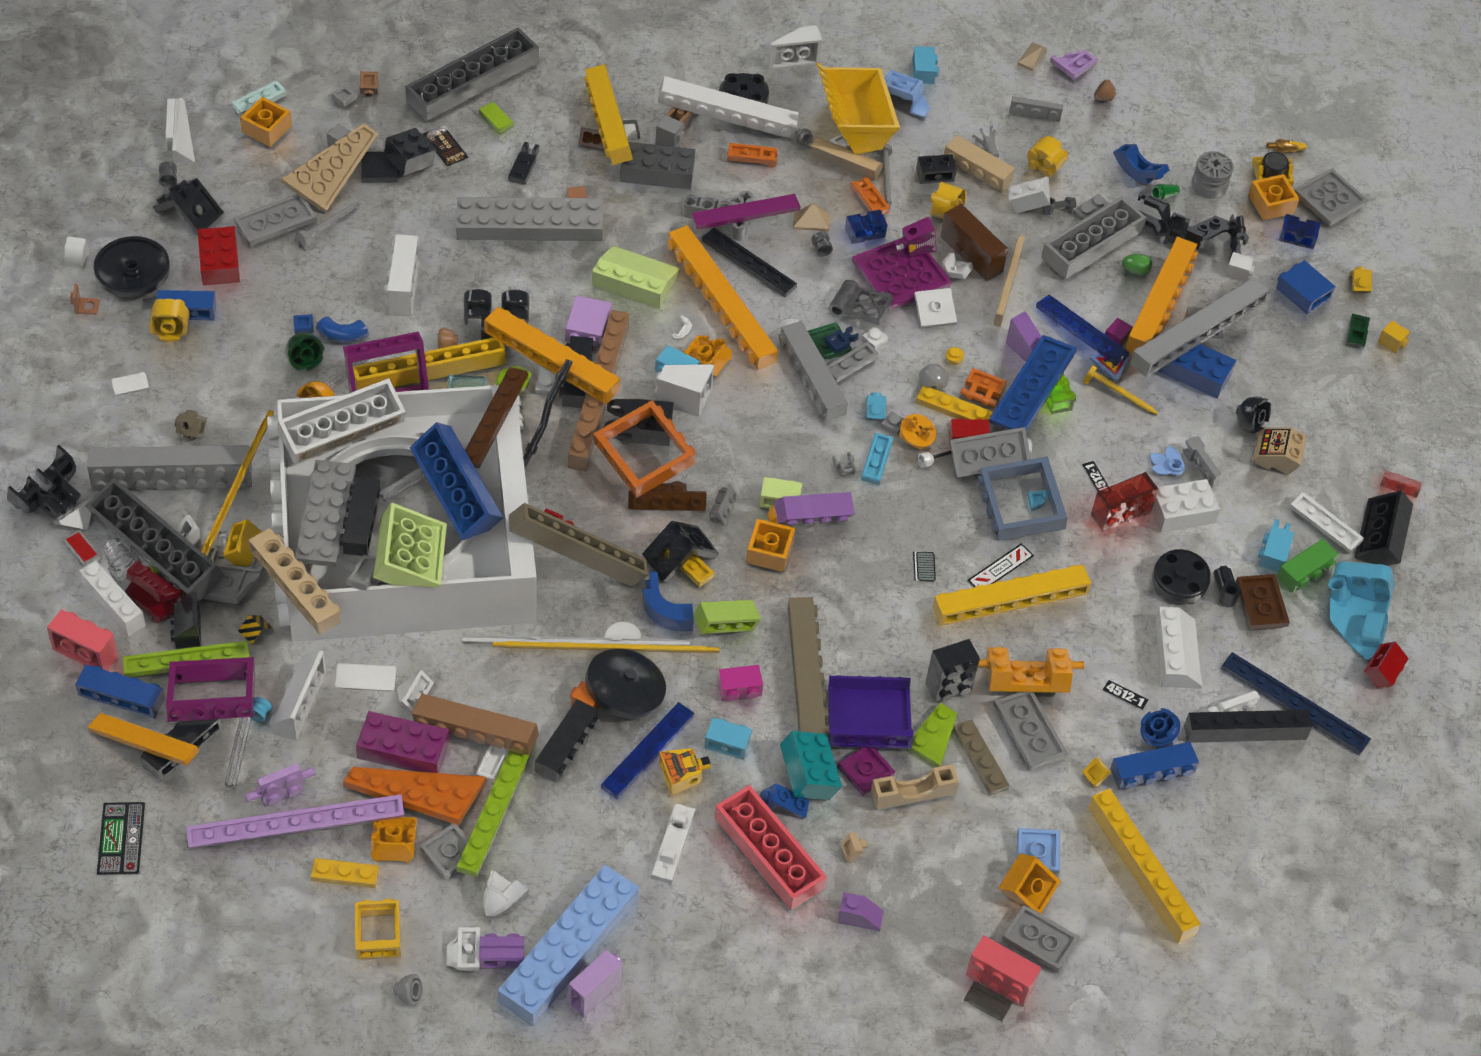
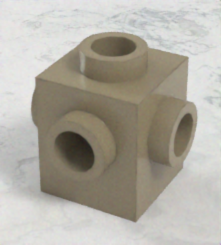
M186 410V412L180 413L175 419V433L182 434L181 437L186 439L203 437L208 417L198 415L197 411Z

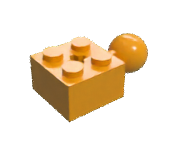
M773 505L768 511V521L761 519L756 521L747 549L746 563L784 572L794 542L795 528L786 526V524H778L775 505Z

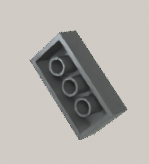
M628 142L633 160L621 163L620 182L691 190L695 149Z

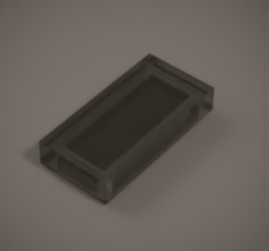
M975 980L964 997L965 1002L1003 1022L1013 1004V1001Z

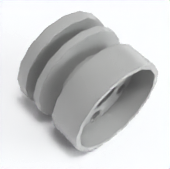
M1215 151L1205 152L1197 160L1191 181L1192 188L1202 197L1210 199L1220 198L1228 189L1234 165L1232 160L1223 153Z

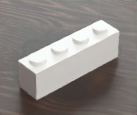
M97 561L79 570L82 585L128 637L146 626L143 612Z

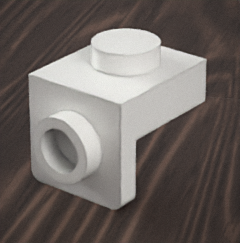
M949 253L942 262L944 272L949 278L965 279L973 269L971 262L956 261L954 253Z

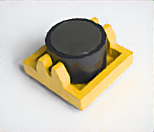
M1268 152L1264 157L1252 158L1251 162L1256 180L1284 174L1290 185L1293 186L1294 179L1292 173L1294 166L1291 164L1292 159H1288L1287 156L1279 152Z

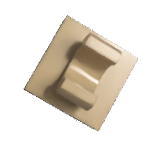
M856 832L848 833L840 844L847 862H855L858 856L864 853L862 848H868L866 839H858Z

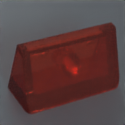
M1385 470L1380 486L1394 491L1402 490L1406 495L1417 498L1422 482Z

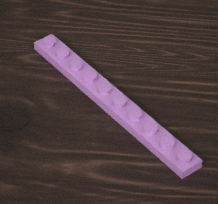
M400 794L186 826L189 849L401 818L404 817L402 795Z

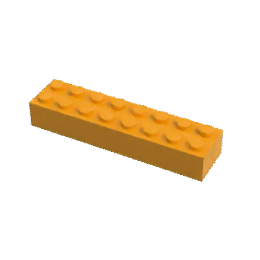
M1180 237L1176 238L1129 335L1124 354L1131 356L1137 347H1142L1147 341L1155 339L1160 333L1164 332L1165 326L1163 324L1169 322L1171 317L1169 312L1174 311L1177 304L1175 299L1180 298L1183 291L1181 287L1186 286L1189 278L1187 274L1189 275L1193 271L1195 264L1192 262H1195L1198 255L1196 243Z

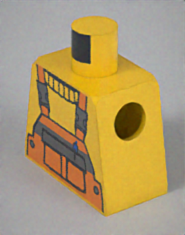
M692 748L662 751L659 754V764L671 796L700 784L702 781V770L711 768L709 757L697 759Z

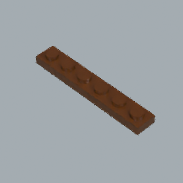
M513 367L508 368L466 447L465 452L475 468L480 469L528 377L526 370Z

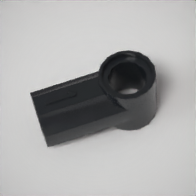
M1220 566L1213 573L1220 592L1219 601L1223 606L1232 607L1237 602L1240 586L1235 582L1231 568Z

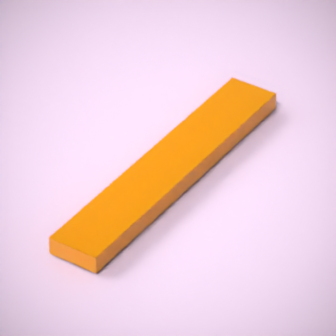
M101 712L87 727L91 733L187 766L199 752L198 747Z

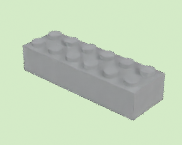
M1121 196L1044 243L1041 258L1066 280L1142 233L1147 217Z

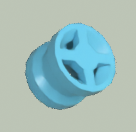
M255 697L254 716L250 718L259 723L264 722L266 714L272 710L271 703L262 697Z

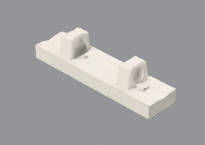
M675 803L651 874V879L672 884L695 815V808Z

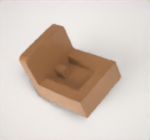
M360 71V94L365 96L378 94V72Z

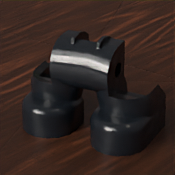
M482 289L466 291L464 293L465 324H468V318L481 319V340L493 338L484 332V320L492 311V294ZM522 290L503 292L501 295V308L508 310L519 319H525V322L528 324L529 294Z
M58 445L53 463L44 472L39 468L36 470V476L52 487L46 491L28 476L25 486L19 493L11 486L8 487L7 501L16 509H23L28 513H32L41 507L47 515L54 519L61 514L65 515L66 510L71 505L75 506L77 504L76 501L81 496L68 483L75 474L77 467L73 457Z

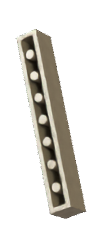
M523 503L509 514L510 532L633 587L648 576L645 558L527 503Z
M813 597L789 598L788 619L798 731L823 733L829 737V725H825L828 711L827 707L823 706V702H826V691L822 690L824 673H820L823 660L822 655L819 656L818 651L821 650V640L817 639L819 622H815L818 608L817 605H814Z

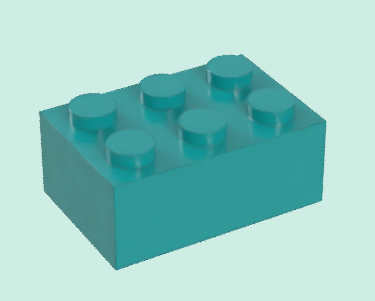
M791 731L780 743L796 798L830 800L842 788L827 734Z

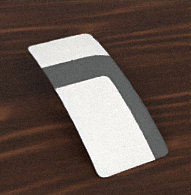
M636 115L622 116L627 139H640Z

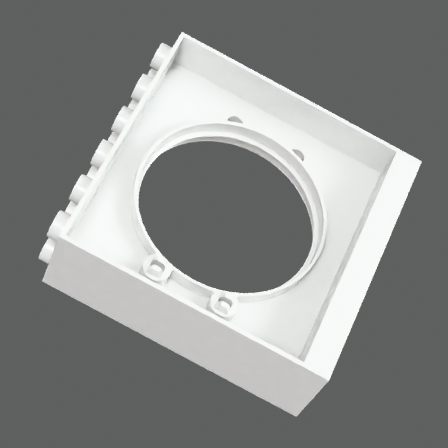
M499 385L396 392L406 411L404 422L296 464L293 463L278 432V420L341 396L277 400L278 416L267 417L269 440H272L270 441L271 448H269L270 471L272 472L270 490L274 511L272 512L273 532L275 534L278 533L285 547H290L294 555H296L315 460L358 464L380 456H414L409 447L436 422L451 426L465 450ZM517 398L480 469L475 468L504 518L490 531L462 540L457 547L443 557L441 585L439 587L391 585L374 578L365 591L347 585V579L357 563L346 559L340 554L337 567L304 564L306 572L316 578L318 586L321 589L324 588L332 603L336 602L341 609V623L321 635L316 632L274 581L279 627L290 626L292 642L536 623V568L533 542L510 532L509 514L523 503L528 504Z

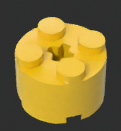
M1052 136L1041 137L1027 153L1028 166L1032 170H1039L1045 177L1051 178L1068 160V152L1066 149L1063 151L1061 148L1062 143Z
M941 182L937 192H933L930 202L933 203L930 216L944 220L945 212L959 204L965 205L966 190Z
M157 299L151 308L149 320L150 333L153 336L154 334L159 336V340L165 342H175L180 340L183 335L185 336L189 322V310L185 306V302L181 299Z

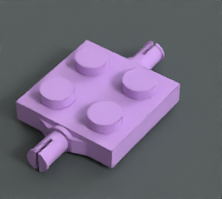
M298 763L257 779L258 787L256 790L245 794L247 802L260 798L264 807L276 805L281 800L295 797L303 792L304 779L316 775L315 770L311 767L301 771Z

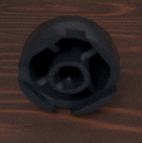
M1259 396L1249 397L1237 407V419L1239 425L1245 431L1258 435L1265 428L1262 426L1265 422H1269L1271 415V403L1267 402V398Z

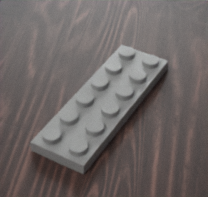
M315 460L295 555L297 561H301L303 564L337 567L341 547L339 545L340 534L344 532L343 519L347 517L346 504L348 500L350 501V485L354 482L356 464Z

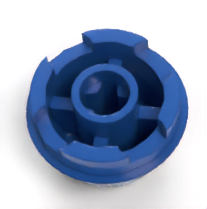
M1160 708V711L1153 713L1149 711L1141 720L1140 733L1143 740L1156 748L1175 745L1179 738L1180 720L1174 713L1165 708Z

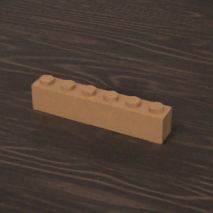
M421 694L412 712L415 722L449 729V734L455 735L460 739L467 738L479 744L486 743L498 749L512 750L517 754L524 753L530 755L539 736L536 723Z

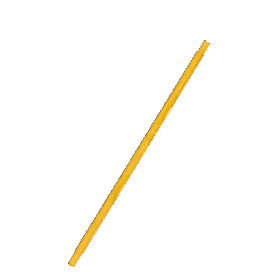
M270 409L257 431L201 550L206 556L215 541L268 428L267 417L274 414V411Z
M521 641L493 642L492 647L598 651L627 649L637 652L720 653L719 647Z

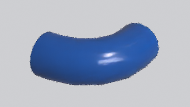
M327 316L319 320L316 325V330L330 341L338 343H353L369 335L367 327L361 320L342 325Z

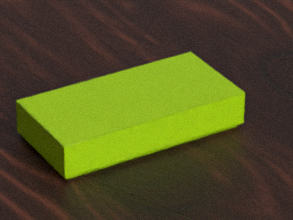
M494 102L479 108V114L499 134L514 127V122Z

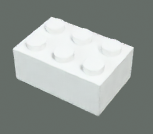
M1207 479L1155 487L1152 489L1149 498V504L1161 532L1213 524L1216 522L1220 511Z

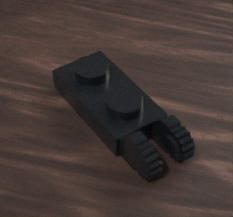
M524 142L508 175L509 181L526 185L537 161L540 145L535 144L532 154L527 153L529 142Z

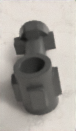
M1050 197V205L1043 206V212L1046 215H1051L1054 209L1066 208V210L1076 208V199L1074 197H1065L1064 201L1056 202L1054 198Z

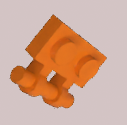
M972 368L965 382V386L970 387V389L963 387L960 394L966 396V399L971 401L974 399L981 402L984 406L988 407L989 405L995 408L998 401L992 399V396L1000 399L1007 381ZM976 391H981L983 393H986V395L984 396L982 394L977 393Z

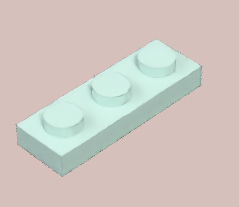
M276 80L232 102V107L242 116L261 97L275 102L287 96V91Z

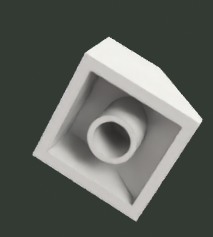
M1048 176L1009 187V201L1016 214L1050 205Z

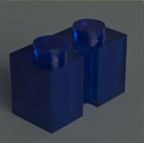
M881 210L867 212L865 216H861V214L847 216L845 229L851 243L854 244L886 237L888 225Z
M1286 214L1281 227L1279 241L1314 249L1321 222L1309 219L1304 222L1299 220L1300 217Z

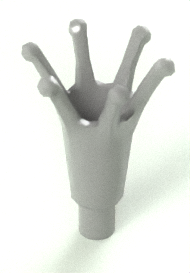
M991 125L990 137L984 134L983 129L980 128L983 141L976 135H972V137L984 147L986 152L999 158L995 145L996 130L994 129L992 132L993 126Z

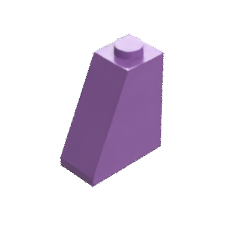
M1025 311L1011 319L1006 344L1026 362L1042 336Z

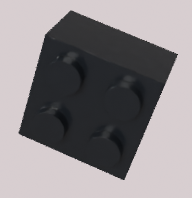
M417 128L386 138L384 155L403 176L433 166L436 149Z

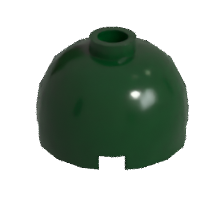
M301 332L293 335L288 340L285 347V355L295 369H306L308 371L317 367L322 362L323 350L325 351V348L320 339L315 335Z

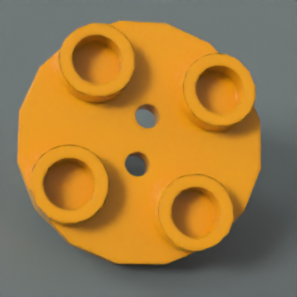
M911 414L902 420L899 437L910 446L918 450H924L935 441L937 435L936 428L927 417L920 414Z

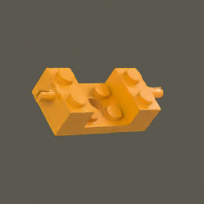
M987 647L986 659H980L978 667H985L989 691L1070 693L1073 677L1072 669L1084 670V661H1072L1069 658L1068 649L1062 648L1047 649L1046 662L1010 661L1008 648Z

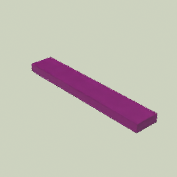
M789 194L693 212L691 217L696 230L796 212L800 211L801 206L796 195Z

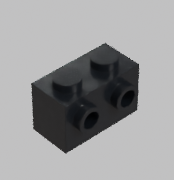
M953 154L918 156L916 170L920 184L955 181L957 169Z

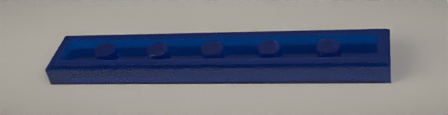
M1051 295L1036 303L1037 309L1113 364L1117 365L1129 357V351Z
M678 702L601 784V789L615 799H618L655 760L660 752L694 718L695 713Z

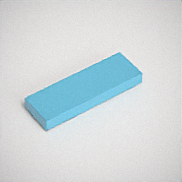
M875 433L861 476L862 481L880 484L894 437Z

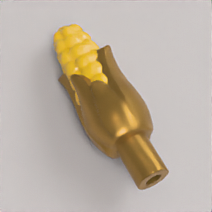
M1278 139L1275 142H1267L1266 148L1274 149L1275 152L1293 153L1304 151L1307 145L1303 142Z

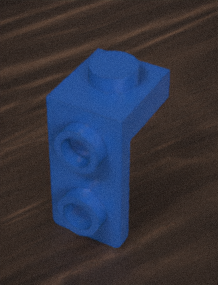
M777 783L761 791L759 796L770 809L779 806L801 819L807 817L808 799L796 798L793 791Z

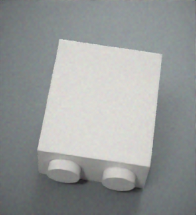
M664 365L662 371L657 373L655 379L657 383L654 393L657 395L656 401L674 402V409L699 417L712 390L714 365Z

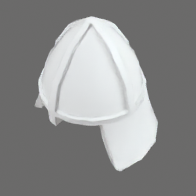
M491 870L483 893L485 915L487 917L496 916L508 910L529 891L528 888L517 880L511 883L494 870Z

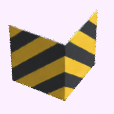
M248 615L238 632L253 644L262 629L274 628L260 615Z

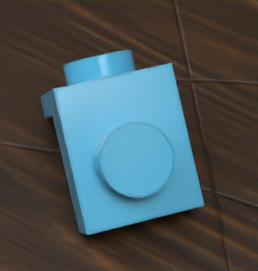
M870 393L866 397V419L885 420L886 396H882V393Z

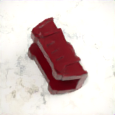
M139 560L135 561L127 570L126 580L131 583L126 588L125 593L139 608L151 615L152 620L156 623L170 618V613H174L173 604L182 599V590H178L172 582L168 583L164 578L155 574L149 566L145 567Z

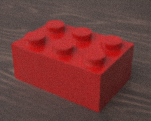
M235 226L197 229L203 286L239 283L240 273Z

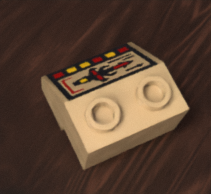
M1291 427L1264 428L1258 433L1252 462L1267 470L1274 467L1289 475L1301 465L1307 436Z

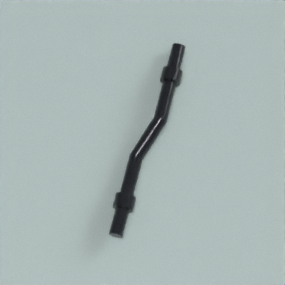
M565 360L560 372L558 371L554 378L555 382L545 400L540 424L531 442L525 448L526 452L523 456L524 467H527L532 455H535L538 449L537 445L547 427L553 401L561 385L565 384L568 378L567 373L573 363L571 360Z

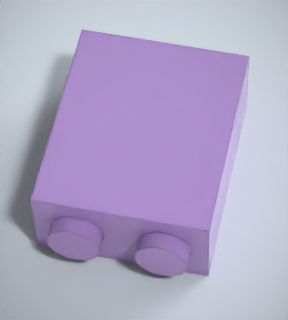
M576 296L565 328V341L570 342L571 336L593 338V347L600 348L612 310V303Z
M606 949L569 983L568 1003L583 1017L621 984L622 961L619 956L614 953L611 954Z

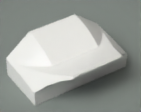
M480 927L458 928L456 937L447 944V966L455 967L460 971H479Z

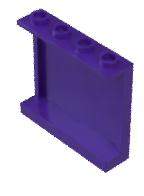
M829 675L828 714L830 747L912 749L911 678Z

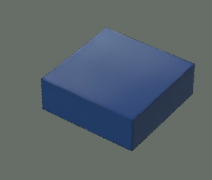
M312 314L293 316L295 334L301 332L314 333Z

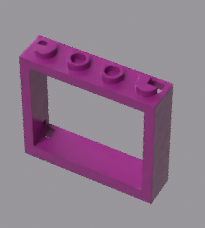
M419 331L344 346L343 351L349 392L356 391L353 362L412 350L416 351L419 384L395 389V391L429 390L424 345Z
M254 657L170 662L166 698L168 722L254 716ZM246 679V696L174 701L176 683Z

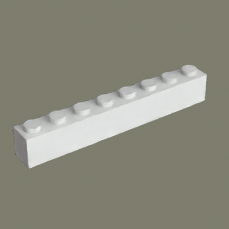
M664 76L659 88L657 103L789 139L793 138L797 129L798 112Z

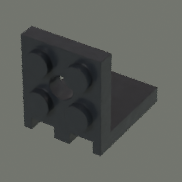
M198 178L189 181L183 180L179 184H173L168 188L169 192L166 195L163 194L156 199L157 203L153 206L157 213L175 207L197 236V229H207L224 213ZM197 205H200L202 207V214H199L197 212Z
M671 520L642 555L653 570L658 573L662 582L667 583L692 555L715 559L719 553L698 526ZM668 549L669 557L665 559L664 553Z

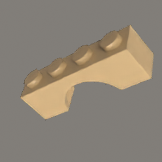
M951 764L932 768L926 775L910 781H899L893 776L874 779L870 793L876 810L955 795L959 780L954 766Z

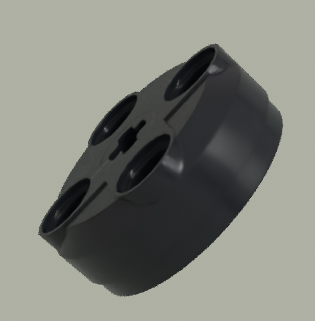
M729 73L725 76L724 81L719 87L721 92L768 104L769 87L761 74Z
M1175 549L1164 553L1158 559L1152 573V580L1158 596L1165 597L1173 602L1193 605L1207 592L1211 575L1208 564L1201 556L1189 550Z

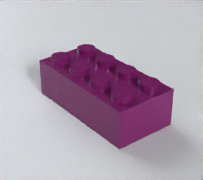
M368 711L356 744L357 759L409 771L439 773L450 743L449 729Z

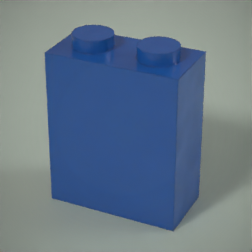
M1304 260L1299 264H1294L1290 270L1279 275L1276 289L1304 313L1309 314L1332 298L1336 286Z

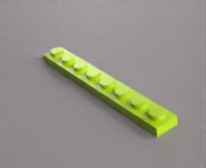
M535 745L530 755L524 753L517 754L509 750L458 862L457 872L473 877L478 876Z

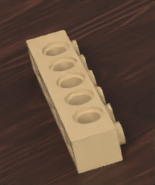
M268 528L249 539L250 552L319 635L341 623V609L336 602L332 603L327 591L324 588L321 589L316 578L306 572L304 564L296 560L290 547H285L278 533L275 534Z

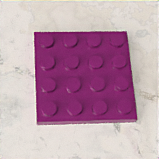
M893 241L852 257V262L873 291L879 293L883 291L892 294L894 301L888 311L914 302L915 292L950 288L952 284L930 253L911 257L906 249L896 251Z

